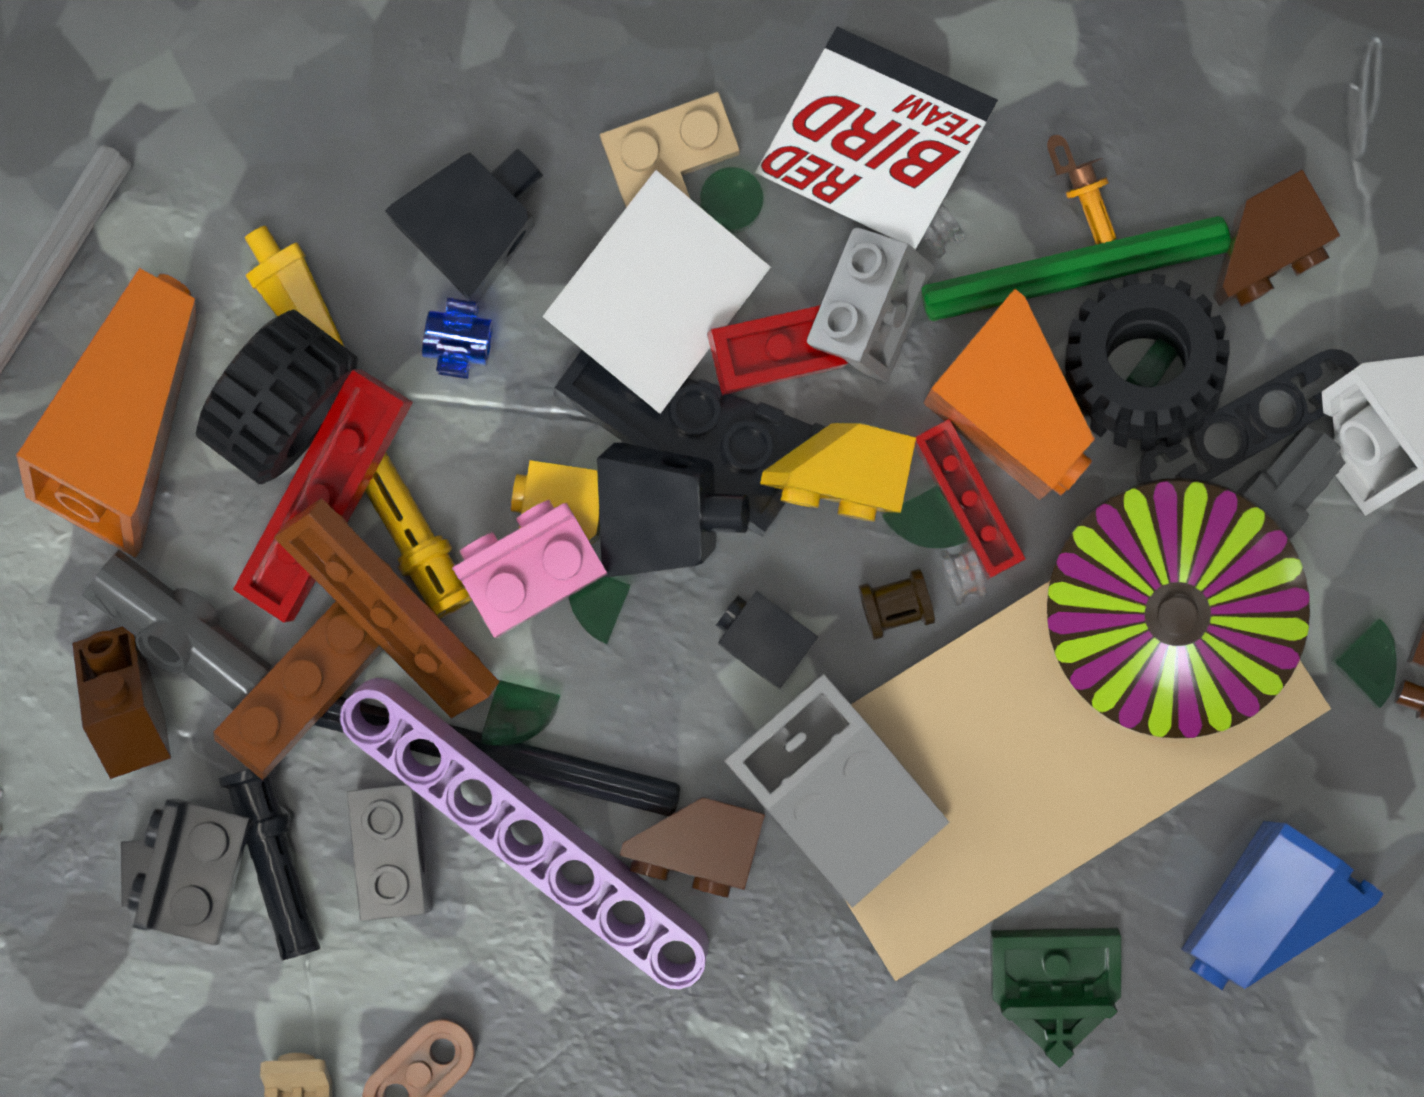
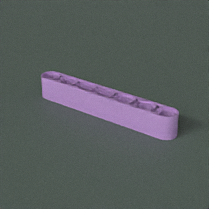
M374 678L362 683L347 698L341 709L340 722L344 733L353 743L657 983L670 989H683L693 985L700 979L705 969L709 940L704 928L637 873L629 871L630 868L398 684L388 679ZM366 698H374L381 701L388 709L390 715L389 724L374 726L366 722L360 712V701ZM427 739L433 742L439 749L441 755L440 763L433 766L418 763L410 750L411 741ZM469 779L485 783L491 791L492 802L483 806L469 803L462 795L461 783ZM518 820L532 821L541 829L543 841L536 845H524L518 842L512 834L511 824ZM571 860L582 861L592 869L594 880L585 885H575L563 876L561 865ZM623 900L632 901L641 907L645 919L633 925L624 924L613 915L611 906ZM674 940L683 941L690 945L696 957L688 963L675 964L663 955L661 947L667 942Z

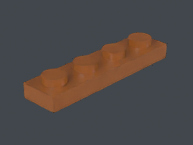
M322 498L287 521L274 538L450 718L459 715L491 695L500 681L487 669L479 657L452 633L437 617L436 613L424 604L393 572L392 568L349 527L345 519L336 513Z

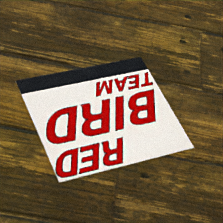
M836 27L755 173L890 238L908 243L916 250L995 108L998 99L842 28Z

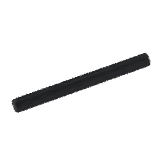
M339 697L314 726L344 733L340 717L341 709L347 698ZM360 702V712L366 722L374 726L389 724L390 715L387 708ZM450 725L514 777L664 816H670L676 811L681 789L675 782ZM427 739L411 741V751L441 758L439 749L433 742Z

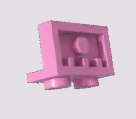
M550 500L544 501L516 518L521 528L499 541L494 532L489 533L459 551L464 561L454 566L453 570L458 579L464 584L494 638H498L608 574L567 503L554 508Z

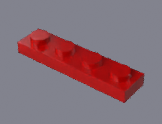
M352 370L233 588L234 591L283 623L295 620L316 580L274 538L287 521L321 498L348 523L413 401L364 370Z

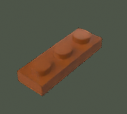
M335 601L213 731L214 740L264 780L384 649Z

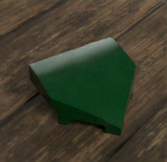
M1119 929L990 930L992 999L999 1005L1001 1014L1009 1021L1012 1020L1044 1050L1045 1055L1053 1063L1061 1068L1074 1055L1073 1049L1105 1018L1111 1019L1118 1012L1115 1003L1121 998V934Z

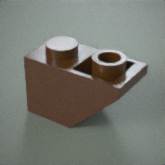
M1303 169L1247 199L1236 211L1230 233V247L1224 254L1213 294L1219 306L1234 298L1237 299L1241 307L1246 306L1275 289L1270 281V278L1291 267L1297 277L1330 258L1325 248L1341 235Z
M123 626L109 631L97 632L88 638L72 643L82 728L109 778L113 779L171 759L165 714L147 660L138 650L136 636Z
M702 797L623 842L619 856L632 859L629 871L667 881L669 870H674L694 876L691 888L729 898L731 887L745 890L765 814Z

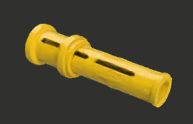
M385 453L365 492L402 555L398 558L400 564L398 569L402 576L411 577L426 605L436 613L439 619H442L458 611L473 600L453 570L455 564L449 556L452 546L448 539H443L442 535L434 536L411 496L408 487L403 482L388 454ZM379 476L383 481L385 487L387 488L389 494L391 495L393 501L395 502L397 508L399 509L401 515L403 516V519L400 517L398 511L396 510L394 504L392 503L390 497L388 496L386 490L380 482ZM411 533H412L413 536L415 537V539H416L418 545H416L414 539H413L412 536H411Z

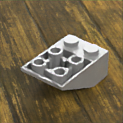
M824 674L724 760L852 908L950 823L871 727Z

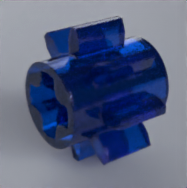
M447 298L445 312L429 310L424 328L422 357L437 360L436 372H439L438 375L468 379L470 365L487 366L492 343L493 319L478 317L479 306H477V302Z

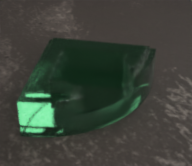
M938 485L903 503L901 513L886 512L881 515L884 523L896 536L919 547L944 550L968 542Z
M602 577L569 596V602L576 619L592 637L608 645L631 585L611 577Z
M1381 618L1375 619L1331 662L1375 709L1383 706L1395 685L1397 669L1396 646L1389 628Z
M499 680L500 682L496 687L483 728L481 743L488 745H511L529 740L542 732L556 715L560 695Z

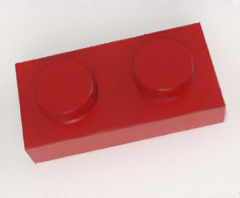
M821 305L711 329L707 333L722 395L845 367L848 362L843 358L814 349L807 343L808 335Z

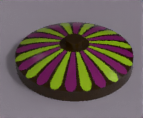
M1166 478L1147 481L1126 488L1101 502L1076 525L1066 539L1054 565L1048 589L1047 623L1050 640L1055 656L1071 685L1085 701L1108 719L1128 729L1156 737L1195 738L1207 736L1232 728L1257 714L1281 692L1291 678L1302 656L1309 631L1310 596L1307 579L1296 549L1285 531L1270 514L1248 497L1228 487L1199 479Z

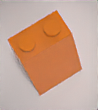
M1014 289L934 384L923 404L944 421L950 419L953 427L959 434L1040 500L1052 489L1061 496L1077 481L1092 462L1083 452L1093 442L1094 437L1026 298Z

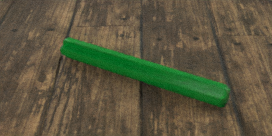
M1223 217L1207 218L927 284L922 288V303L926 316L930 321L943 320L1001 306L1014 289L1028 300L1223 254L1230 247V231Z

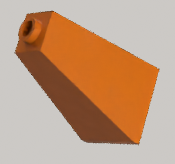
M141 268L138 269L16 454L27 499L135 558L143 547L197 323L195 298L191 296L190 290L179 280L166 274H159L155 277Z

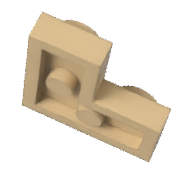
M719 92L600 134L602 145L625 208L655 170L689 197L683 175L740 155V150Z

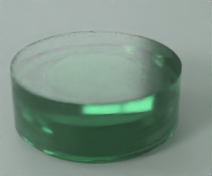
M726 167L717 170L707 178L701 189L700 205L706 213L730 233H738L750 228L760 217L763 208V191L758 180L750 172L737 167Z

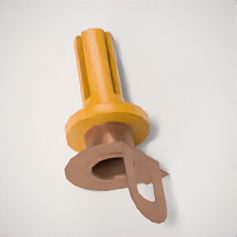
M1060 135L1051 136L1047 142V148L1057 173L1056 175L1068 172L1073 185V189L1065 192L1067 199L1079 197L1096 245L1116 240L1117 236L1099 190L1100 187L1107 185L1109 182L1107 177L1097 179L1092 163L1103 158L1076 166L1066 139ZM1057 146L1064 147L1069 160L1067 166L1059 164L1055 153Z

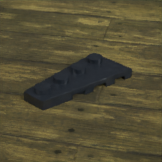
M583 350L580 351L554 387L553 393L624 443L711 461L714 466L715 494H746L750 504L748 527L762 537L786 504V502L780 501L782 489L760 484L762 472L826 427L815 422L811 425L784 414V410L760 402L758 405L732 394L722 395L720 386L702 379L698 382L687 378L663 411L658 413Z

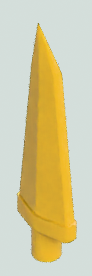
M266 225L246 235L244 239L258 260L259 265L245 276L252 288L257 289L276 316L289 310H297L344 346L304 259L306 255L298 242L280 250Z

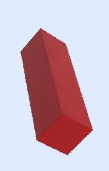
M950 419L916 436L915 448L986 579L989 580L1024 561L1025 557Z

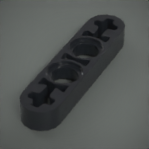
M1328 349L1319 352L1216 410L1212 416L1207 415L1204 426L1198 432L1192 435L1186 429L1182 435V440L1189 438L1194 457L1207 469V472L1203 475H1198L1197 466L1194 463L1178 472L1175 478L1209 481L1325 416L1326 414L1323 413L1322 391L1308 399L1316 407V411L1309 413L1304 394L1290 381L1291 378L1299 377L1302 389L1323 375L1322 368L1320 367L1322 363H1325L1330 370L1341 367L1345 375L1358 367L1359 363L1351 354L1343 350ZM1271 392L1285 395L1291 401L1293 407V417L1290 423L1281 428L1267 425L1261 419L1259 413V403L1262 397ZM1216 423L1232 427L1238 437V448L1235 454L1226 459L1212 456L1204 445V434L1207 428ZM1165 440L1155 445L1154 450H1148L1141 456L1136 466L1138 484L1152 481L1150 474L1157 468V463L1154 459L1156 456L1161 455L1163 460L1168 463L1189 451L1180 443L1168 447Z

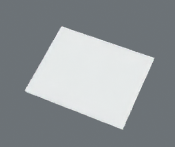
M655 170L542 317L658 413H661L710 349L707 333L711 329L728 325L771 267Z

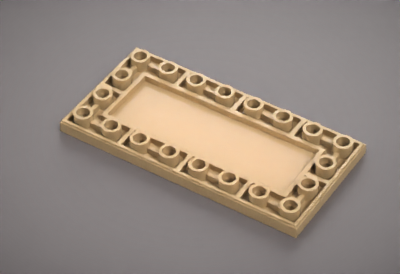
M1050 581L852 703L851 706L871 727L950 822L853 908L847 903L893 979L897 981L1329 711L1331 709L1301 660L1281 692L1267 706L1241 724L1225 731L1195 738H1164L1139 733L1121 726L1095 710L1082 698L1064 674L1055 656L1049 635L1047 598Z

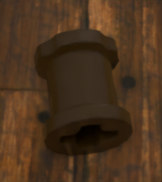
M920 568L910 571L909 578L875 588H872L868 583L858 586L864 614L873 640L883 638L885 630L922 621L926 626L935 623L930 595Z

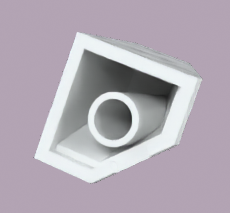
M1424 356L1362 363L1322 391L1323 413L1333 417V440L1341 447L1340 453L1346 462L1335 476L1365 516L1424 481Z

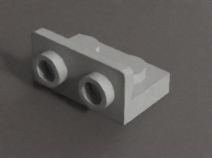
M854 228L851 231L810 330L807 343L814 349L843 358L868 377L888 383L922 300V288L929 283L935 266L908 243L861 228Z

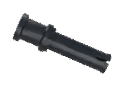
M274 768L264 780L250 769L218 778L221 788L228 789L235 813L252 818L246 844L255 866L258 883L275 933L281 961L319 950L321 947L312 926L308 906L285 833L290 830L289 824L292 823L290 815L282 813L271 778L276 769Z

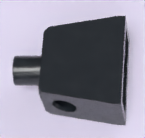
M516 149L492 173L474 155L467 153L392 203L385 212L391 222L475 306L532 231L535 225L533 217L518 200L543 175L519 149Z
M614 442L597 458L601 563L608 573L603 577H617L697 566L704 563L715 550L716 532L746 533L748 530L750 519L748 496L746 494H715L714 466L707 459Z

